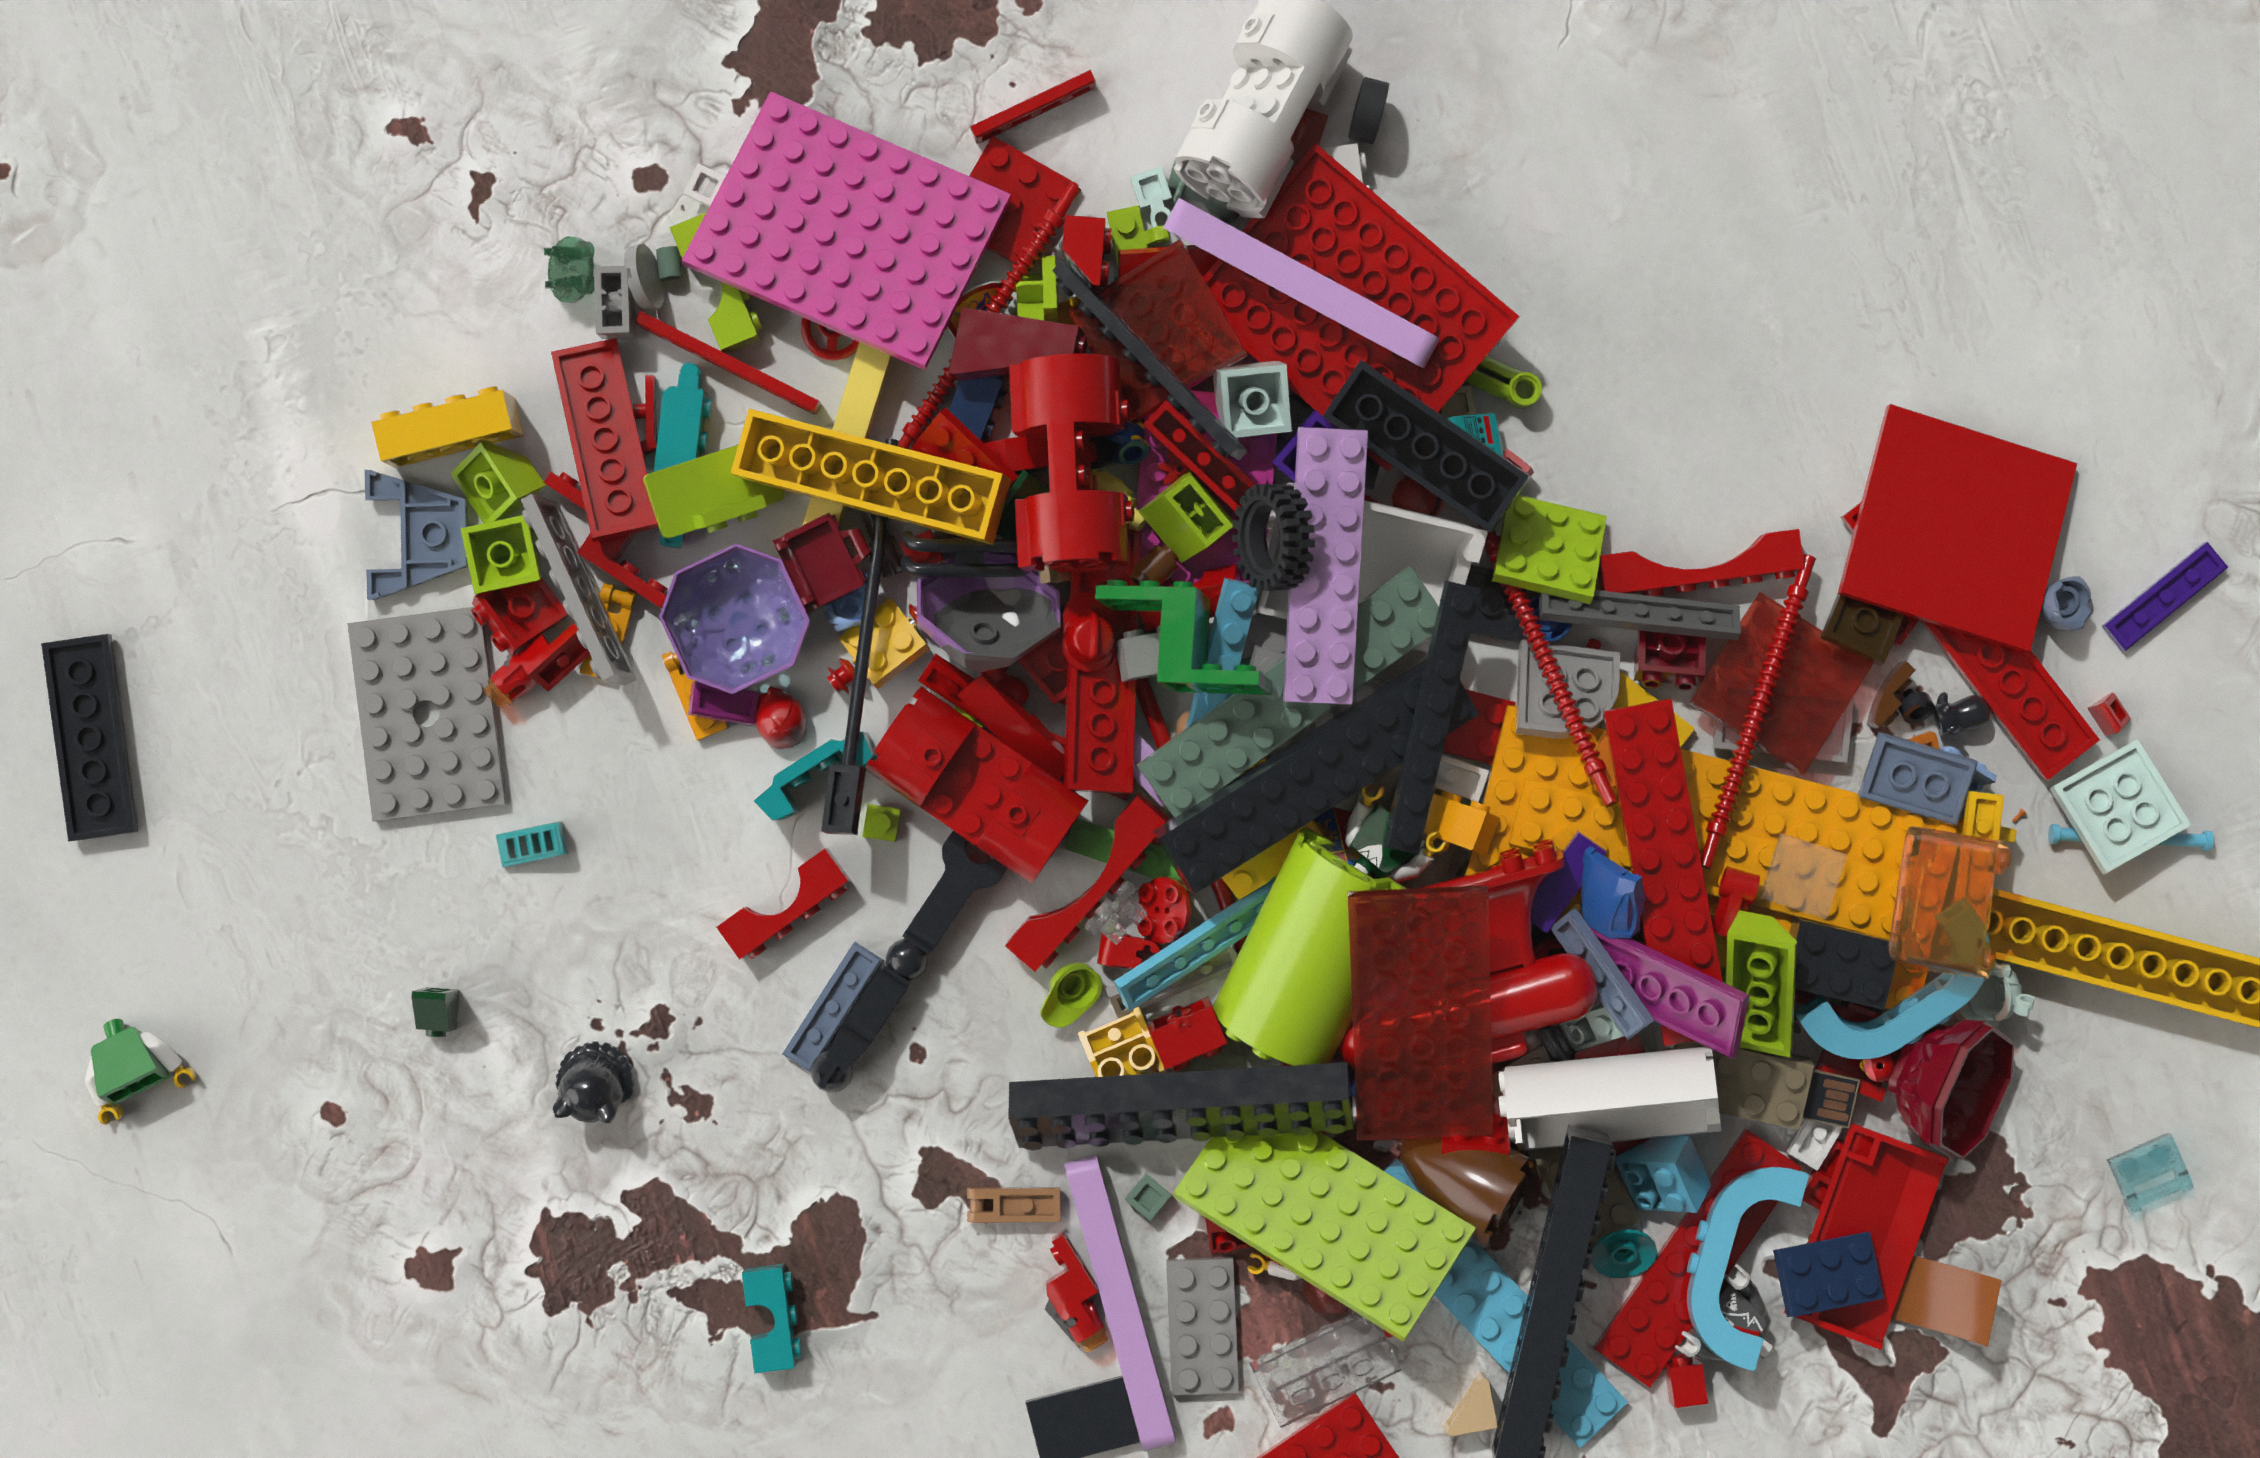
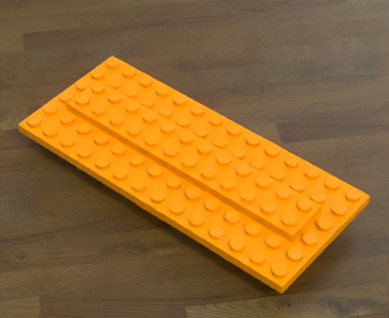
M1507 705L1482 803L1491 807L1489 814L1500 818L1486 856L1470 851L1464 876L1489 870L1492 866L1500 865V853L1505 850L1520 848L1522 859L1534 856L1533 844L1539 841L1553 839L1555 850L1563 851L1577 831L1606 850L1604 855L1606 858L1632 873L1616 787H1611L1618 802L1611 807H1605L1599 792L1595 791L1594 784L1589 785L1584 770L1586 763L1580 762L1582 754L1579 755L1576 752L1579 747L1573 745L1574 737L1555 739L1516 734V707ZM1595 727L1587 732V734L1592 735L1590 742L1597 744L1605 729ZM1681 749L1701 857L1708 837L1706 827L1708 822L1714 819L1711 813L1717 811L1714 804L1720 802L1717 796L1723 793L1720 787L1726 785L1723 778L1729 776L1726 769L1732 767V764L1728 760ZM1752 766L1745 769L1744 772L1747 776L1741 778L1744 785L1738 787L1741 794L1735 796L1738 803L1732 805L1735 812L1729 814L1732 821L1726 823L1729 828L1727 836L1721 838L1712 868L1706 869L1702 867L1711 919L1719 899V886L1726 866L1760 875L1756 897L1753 904H1749L1747 912L1772 916L1788 933L1790 932L1794 916L1900 943L1885 1006L1887 1009L1892 1008L1925 985L1940 924L1935 916L1943 912L1964 820L1959 819L1958 824L1953 825L1861 798L1855 792ZM1581 887L1555 923L1575 908L1582 915L1580 908L1582 902ZM1714 931L1720 967L1726 968L1727 937L1718 935ZM1639 939V943L1645 945V943Z

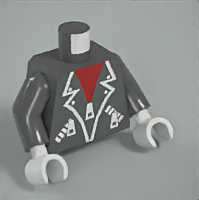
M1735 1264L1734 1266L1738 1269L1737 1274L1731 1278L1727 1274L1724 1275L1725 1280L1721 1285L1719 1293L1720 1308L1725 1319L1734 1328L1741 1332L1764 1338L1759 1355L1763 1359L1771 1351L1774 1344L1761 1334L1767 1325V1321L1763 1317L1765 1306L1758 1288L1750 1280L1749 1274L1739 1264ZM1693 1326L1689 1333L1686 1331L1682 1332V1335L1687 1338L1685 1345L1681 1347L1675 1346L1677 1350L1689 1357L1696 1356L1704 1360L1725 1361L1712 1353L1703 1344Z

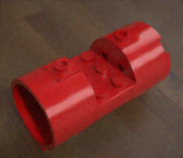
M1079 353L1041 356L1022 361L1019 364L1009 365L1012 432L1017 437L1048 439L1050 492L1015 500L1018 568L1023 571L1042 572L1045 571V566H1050L1051 570H1056L1058 573L1109 570L1112 569V562L1119 561V566H1127L1129 564V522L1134 521L1135 518L1133 501H1128V497L1123 492L1098 490L1097 476L1092 475L1091 462H1096L1097 460L1096 444L1090 441V438L1107 436L1125 430V420L1130 419L1129 401L1124 400L1121 394L1120 360L1108 355Z
M921 686L913 695L917 699L914 705L908 703L903 707L874 750L878 758L876 761L869 759L865 766L866 771L1032 884L1089 800L1074 790L1068 789L1064 783Z

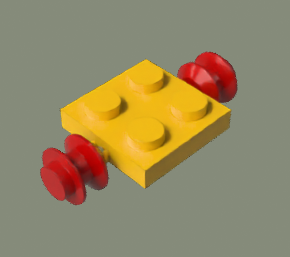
M891 597L876 608L867 677L877 690L930 649L916 631L918 628L917 607L912 604L909 605V613L913 619L910 616L907 618ZM860 625L850 628L838 638L853 657L852 663L849 660L840 658L841 666L837 670L830 667L827 668L831 674L826 678L838 693L844 690L849 694L848 686L853 683Z

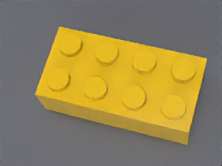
M494 386L478 390V396L466 398L464 394L448 397L445 399L446 404L433 406L432 403H422L413 406V412L400 414V411H390L380 414V420L371 422L380 461L398 468L471 450L485 440L496 444L524 437L516 400L504 390H498V387Z

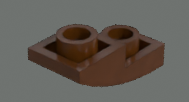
M1907 661L1898 662L1877 691L1867 720V725L1871 728H1879L1881 725L1885 728L1899 715L1896 709L1902 703L1893 693L1896 692L1898 695L1902 693L1912 683L1909 677L1916 671Z

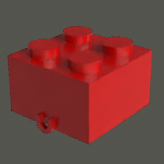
M1208 996L1184 1007L1180 1005L1174 1006L1172 1012L1146 1022L1149 1034L1165 1070L1171 1067L1173 1071L1183 1069L1191 1064L1190 1059L1202 1054L1204 1058L1216 1055L1223 1050L1221 1046L1227 1044ZM1177 1009H1180L1182 1012L1179 1016L1175 1014Z

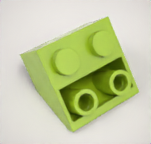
M1190 469L1139 510L1142 517L1162 541L1174 551L1181 563L1210 546L1233 527V519Z

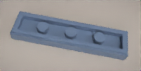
M1577 908L1568 912L1552 925L1550 929L1565 951L1582 957L1592 966L1598 978L1599 993L1597 997L1627 1040L1655 1021Z
M854 941L782 1055L811 1072L814 1059L824 1052L883 959Z

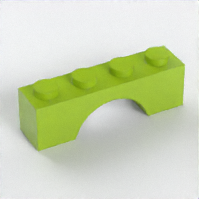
M707 212L669 227L682 258ZM721 282V301L716 311L708 318V322L720 350L728 354L761 340L757 331L763 329L756 311L749 312L745 300L750 298L749 294Z

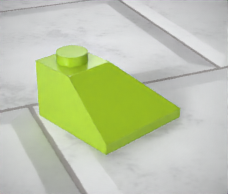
M486 440L480 442L450 473L483 523L504 519L523 506L522 498L530 494L537 495L546 486L539 472L527 457Z

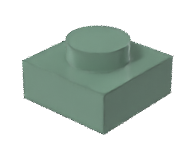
M1145 1173L1127 1194L1125 1201L1151 1221L1172 1194Z

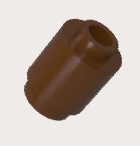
M1155 545L1133 567L1134 571L1129 577L1136 586H1140L1141 581H1156L1161 583V587L1179 569L1176 563L1179 558L1168 546L1165 545L1161 548Z

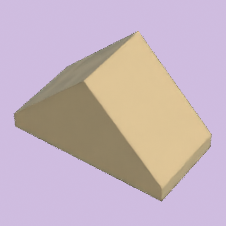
M1482 1372L1477 1374L1442 1426L1445 1433L1449 1436L1498 1428L1489 1380Z

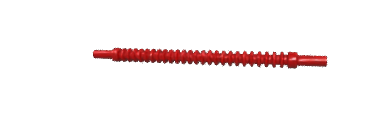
M1070 183L1053 210L1049 209L1043 217L1045 222L1038 224L1040 230L1033 232L1035 236L1033 240H1028L1029 247L1022 248L1024 254L1017 256L1019 261L1017 264H1012L1013 271L1006 272L1008 278L1001 280L1003 285L1001 288H996L997 295H991L992 302L985 304L986 311L1002 313L1001 310L1003 308H1008L1006 303L1008 300H1013L1011 295L1013 292H1016V284L1023 281L1024 276H1029L1027 271L1029 268L1033 269L1035 267L1033 265L1035 260H1040L1038 254L1045 252L1044 245H1050L1049 238L1051 236L1055 237V229H1060L1064 224L1065 219L1063 217L1081 192L1079 187ZM950 365L948 368L943 367L945 373L938 375L939 382L932 384L934 387L933 391H927L929 397L922 399L924 403L922 407L916 408L918 414L911 415L913 421L907 422L903 427L902 431L904 434L899 440L898 447L910 449L914 441H917L922 435V429L929 426L927 421L934 419L933 412H939V403H945L943 397L950 395L948 392L949 388H955L953 382L957 379L949 373Z
M1495 530L1487 533L1484 544L1485 552L1491 555L1489 560L1492 563L1496 562L1500 536L1496 535ZM1500 583L1502 587H1506L1505 595H1510L1508 602L1514 604L1512 611L1518 612L1515 617L1517 620H1521L1519 627L1525 628L1523 635L1529 637L1527 644L1533 645L1530 651L1537 654L1534 660L1540 662L1538 669L1544 670L1542 677L1548 679L1546 686L1552 687L1549 693L1556 696L1553 702L1559 704L1557 711L1563 712L1561 719L1567 721L1565 728L1571 729L1569 737L1575 738L1572 743L1574 746L1579 747L1576 752L1579 755L1582 754L1580 762L1586 763L1584 770L1587 777L1593 779L1605 807L1615 805L1618 801L1606 777V765L1602 759H1598L1600 752L1594 751L1596 743L1590 742L1592 735L1586 733L1588 726L1582 725L1584 717L1578 716L1581 711L1579 708H1575L1576 700H1571L1573 693L1567 691L1569 684L1563 683L1565 675L1559 674L1562 669L1560 666L1555 665L1558 660L1557 658H1552L1554 651L1548 649L1550 642L1544 641L1546 634L1540 632L1542 625L1536 624L1539 618L1533 616L1535 609L1529 608L1531 601L1525 599L1527 592L1521 591L1523 588Z
M1803 555L1805 569L1798 570L1794 584L1789 585L1786 596L1788 599L1783 601L1786 608L1780 610L1783 617L1777 619L1780 626L1774 628L1777 634L1771 637L1774 643L1768 645L1771 652L1765 654L1768 661L1762 663L1765 670L1759 672L1762 676L1761 679L1756 681L1759 687L1753 689L1756 696L1750 698L1753 705L1747 707L1750 714L1744 716L1747 723L1741 725L1744 729L1743 732L1738 734L1741 740L1735 742L1738 749L1732 751L1735 758L1729 760L1732 767L1726 769L1729 776L1723 778L1726 785L1720 787L1721 791H1723L1722 794L1717 796L1720 802L1714 804L1717 811L1711 813L1714 819L1709 821L1706 827L1708 837L1700 857L1703 868H1712L1721 838L1727 836L1729 828L1726 823L1732 821L1729 814L1735 812L1732 805L1738 803L1735 796L1741 794L1738 787L1744 785L1741 778L1747 776L1744 772L1745 769L1750 767L1747 761L1753 759L1750 752L1756 750L1753 743L1759 741L1756 734L1762 732L1759 725L1765 723L1762 716L1768 714L1767 710H1765L1766 707L1771 705L1768 699L1774 697L1771 690L1777 688L1774 681L1780 679L1777 672L1783 670L1780 663L1786 661L1783 654L1789 652L1788 648H1786L1787 645L1792 643L1789 637L1795 635L1792 628L1798 626L1795 619L1801 617L1798 610L1804 608L1801 602H1805L1809 594L1806 588L1816 558L1811 555Z

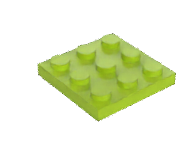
M1518 495L1504 515L1492 581L1591 604L1594 597L1607 516Z

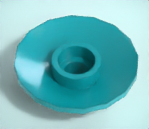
M1624 1229L1614 1231L1601 1237L1593 1245L1591 1262L1600 1274L1610 1278L1636 1276L1646 1271L1655 1262L1657 1256L1656 1244L1648 1234L1638 1230Z

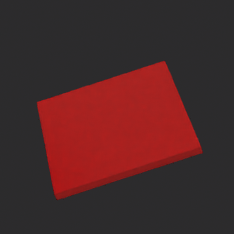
M1893 404L1887 405L1837 594L2024 653L2030 652L2078 463Z

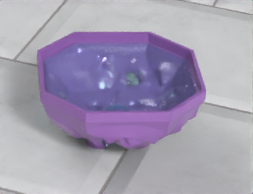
M737 543L676 571L659 615L687 678L731 694L742 691L793 667L810 624V618L800 601L801 599L783 561Z

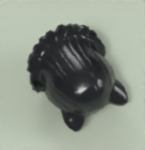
M598 1041L587 1042L583 1046L575 1047L574 1051H569L564 1056V1060L560 1062L561 1068L558 1070V1074H556L557 1081L555 1085L558 1090V1098L553 1105L555 1117L564 1118L571 1115L574 1119L582 1122L594 1123L600 1120L603 1123H611L616 1116L617 1107L620 1103H625L627 1099H630L633 1093L634 1080L632 1079V1066L628 1062V1057L621 1050H618L617 1047H611L610 1043L605 1042L603 1045H600Z

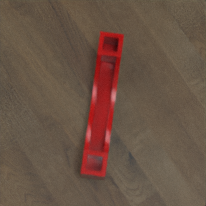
M1799 529L1765 533L1760 535L1749 548L1732 560L1703 569H1680L1664 566L1648 560L1634 551L1600 555L1598 567L1600 591L1627 594L1643 592V595L1660 596L1664 595L1663 589L1676 587L1677 593L1696 591V584L1709 583L1710 589L1730 586L1729 580L1742 578L1743 584L1763 582L1762 576L1775 574L1776 580L1796 577L1795 571L1805 569Z
M1139 792L1115 820L1111 854L1104 870L1094 884L1080 897L1061 908L1047 913L1030 915L1008 939L1005 947L1034 972L1041 965L1047 969L1059 955L1055 949L1061 942L1064 941L1069 944L1081 930L1077 924L1085 916L1090 920L1103 905L1099 900L1107 891L1112 895L1125 881L1121 875L1128 867L1135 870L1147 856L1143 850L1150 842L1155 845L1159 843L1152 831L1168 822L1169 818Z

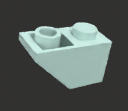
M1602 1003L1593 1006L1587 1014L1578 1019L1561 1023L1575 1052L1624 1036Z

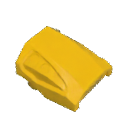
M1140 1007L1133 1009L1134 1012L1088 1032L1083 1030L1078 1033L1096 1077L1167 1073L1151 1039Z

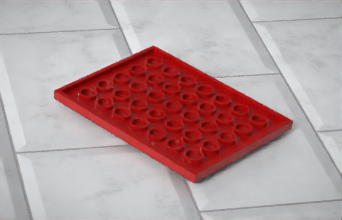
M1316 143L1286 177L1266 217L1252 218L1242 232L1440 338L1425 368L1412 363L1220 258L1186 297V300L1260 363L1280 361L1287 364L1288 387L1322 416L1360 360L1365 361L1434 410L1440 412L1520 318L1517 313ZM1367 448V455L1389 472L1393 465Z

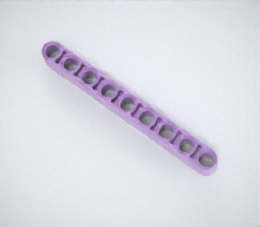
M1178 198L1163 227L1422 368H1425L1440 340L1437 336Z
M1093 1155L1064 1163L1143 1450L1145 1452L1177 1443L1098 1157Z

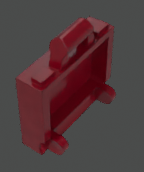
M830 512L772 540L807 614H811L866 587L864 574L861 569H857V566L871 554L870 548L860 529L839 531L840 524L836 516L831 515ZM850 538L858 556L852 558L844 539Z

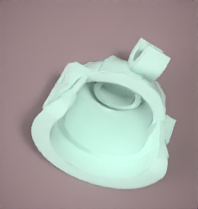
M1990 958L1987 975L1981 987L1972 999L1954 1013L1958 1021L1965 1019L1986 1021L1992 1026H1998L1999 1021L2009 1018L2014 1012L2027 1017L2029 1010L2032 1011L2035 997L2029 994H2021L2022 985L2019 984L2016 973L2011 970L2010 962Z

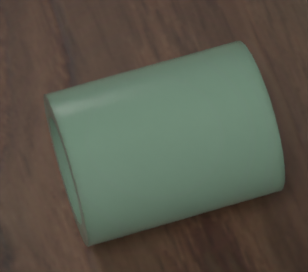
M667 246L656 249L660 280L669 281L682 278L683 274L678 247Z

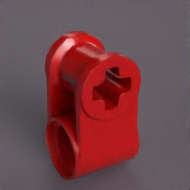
M1102 930L1097 964L1119 968H1135L1143 963V957L1138 956V951L1144 950L1146 945L1151 946L1150 950L1152 953H1158L1162 949L1157 942L1150 939Z

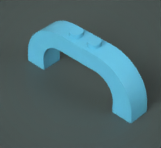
M1962 898L1935 916L1948 934L1952 946L1950 962L1941 975L1880 1016L1864 1022L1850 1021L1841 1017L1834 1011L1824 995H1817L1794 1011L1799 1022L1811 1038L1827 1051L1841 1057L1872 1059L1890 1054L1906 1044H1913L1919 1041L1925 1034V1031L1934 1025H1942L1949 1021L1953 1013L1964 1006L1977 993L1987 975L1990 963V942L1986 928L1968 901Z
M1765 1167L1747 1171L1731 1180L1714 1199L1706 1221H1700L1696 1233V1240L1700 1241L1697 1254L1692 1253L1689 1258L1687 1272L1691 1273L1687 1290V1307L1696 1334L1703 1344L1719 1358L1754 1372L1764 1338L1741 1332L1728 1323L1722 1314L1719 1304L1721 1285L1738 1224L1743 1213L1751 1205L1769 1199L1800 1207L1809 1177L1807 1173L1789 1168Z

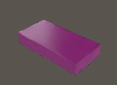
M694 681L691 686L688 715L753 726L755 725L759 692L744 689L731 694Z

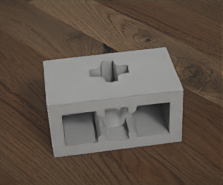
M624 266L594 267L596 334L601 339L635 338L634 298L628 286V278L632 277L631 270L626 269Z

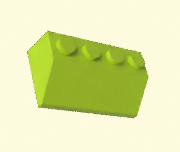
M1739 910L1727 934L1726 984L1750 995L1740 1047L1791 1057L1797 941L1772 916Z

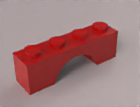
M824 848L798 867L800 877L799 892L794 902L786 910L779 914L767 915L758 913L749 907H743L716 927L739 960L746 956L750 960L754 959L767 949L764 943L773 936L779 941L793 931L794 928L791 923L802 917L806 921L819 912L821 908L818 904L829 897L831 901H834L848 891L845 884L851 881V879L828 848Z

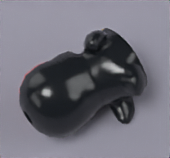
M1946 692L1938 696L1935 711L1933 712V718L1940 736H1946L1947 734L1955 736L1960 734L1961 731L1980 729L1988 723L1990 717L1989 707L1982 697L1972 695L1954 703H1948V694Z

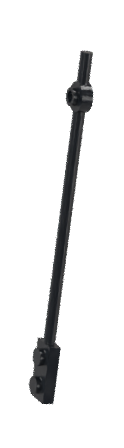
M886 439L885 443L898 447L899 441L896 439ZM875 514L842 765H830L821 827V832L826 834H858L866 768L855 766L888 526V517Z

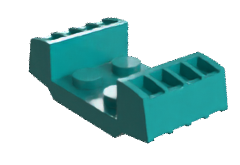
M863 731L859 733L855 766L865 768L869 759L876 760L878 757L875 754L869 734ZM830 739L774 775L772 785L758 796L754 802L772 821L782 820L800 812V808L787 788L791 786L792 789H798L813 779L810 773L819 768L820 771H826L830 768V765L839 763L841 760L838 755L843 754L845 739L842 741Z

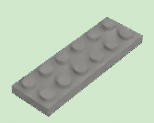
M535 494L522 498L521 502L525 509L522 511L523 518L527 525L534 529L538 540H536L537 549L545 559L547 558L552 568L549 571L550 577L555 586L562 590L565 597L563 606L567 614L576 621L579 628L576 632L582 646L585 649L588 648L593 659L590 661V665L597 678L602 679V681L625 686L636 681L637 678L584 561L581 555L577 553L578 548L557 502Z

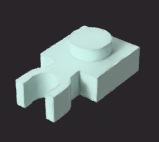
M1162 166L1130 176L1140 210L1150 207L1152 228L1157 227L1156 216L1163 214L1168 219L1171 213L1164 206V202L1172 200V196Z

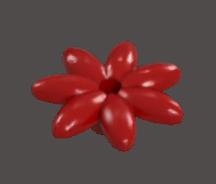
M1169 449L1167 450V455L1170 462H1163L1158 465L1159 469L1169 472L1163 481L1164 485L1172 483L1189 470ZM1179 465L1183 466L1182 472L1177 471Z

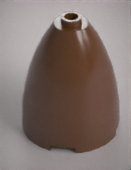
M1415 1129L1411 1134L1405 1132L1396 1147V1150L1400 1151L1398 1159L1417 1191L1474 1226L1476 1229L1470 1240L1486 1250L1492 1244L1490 1242L1492 1234L1499 1237L1523 1197V1192L1527 1185L1525 1183L1526 1179L1532 1178L1537 1167V1161L1510 1148V1155L1484 1150H1461L1441 1155L1440 1129Z

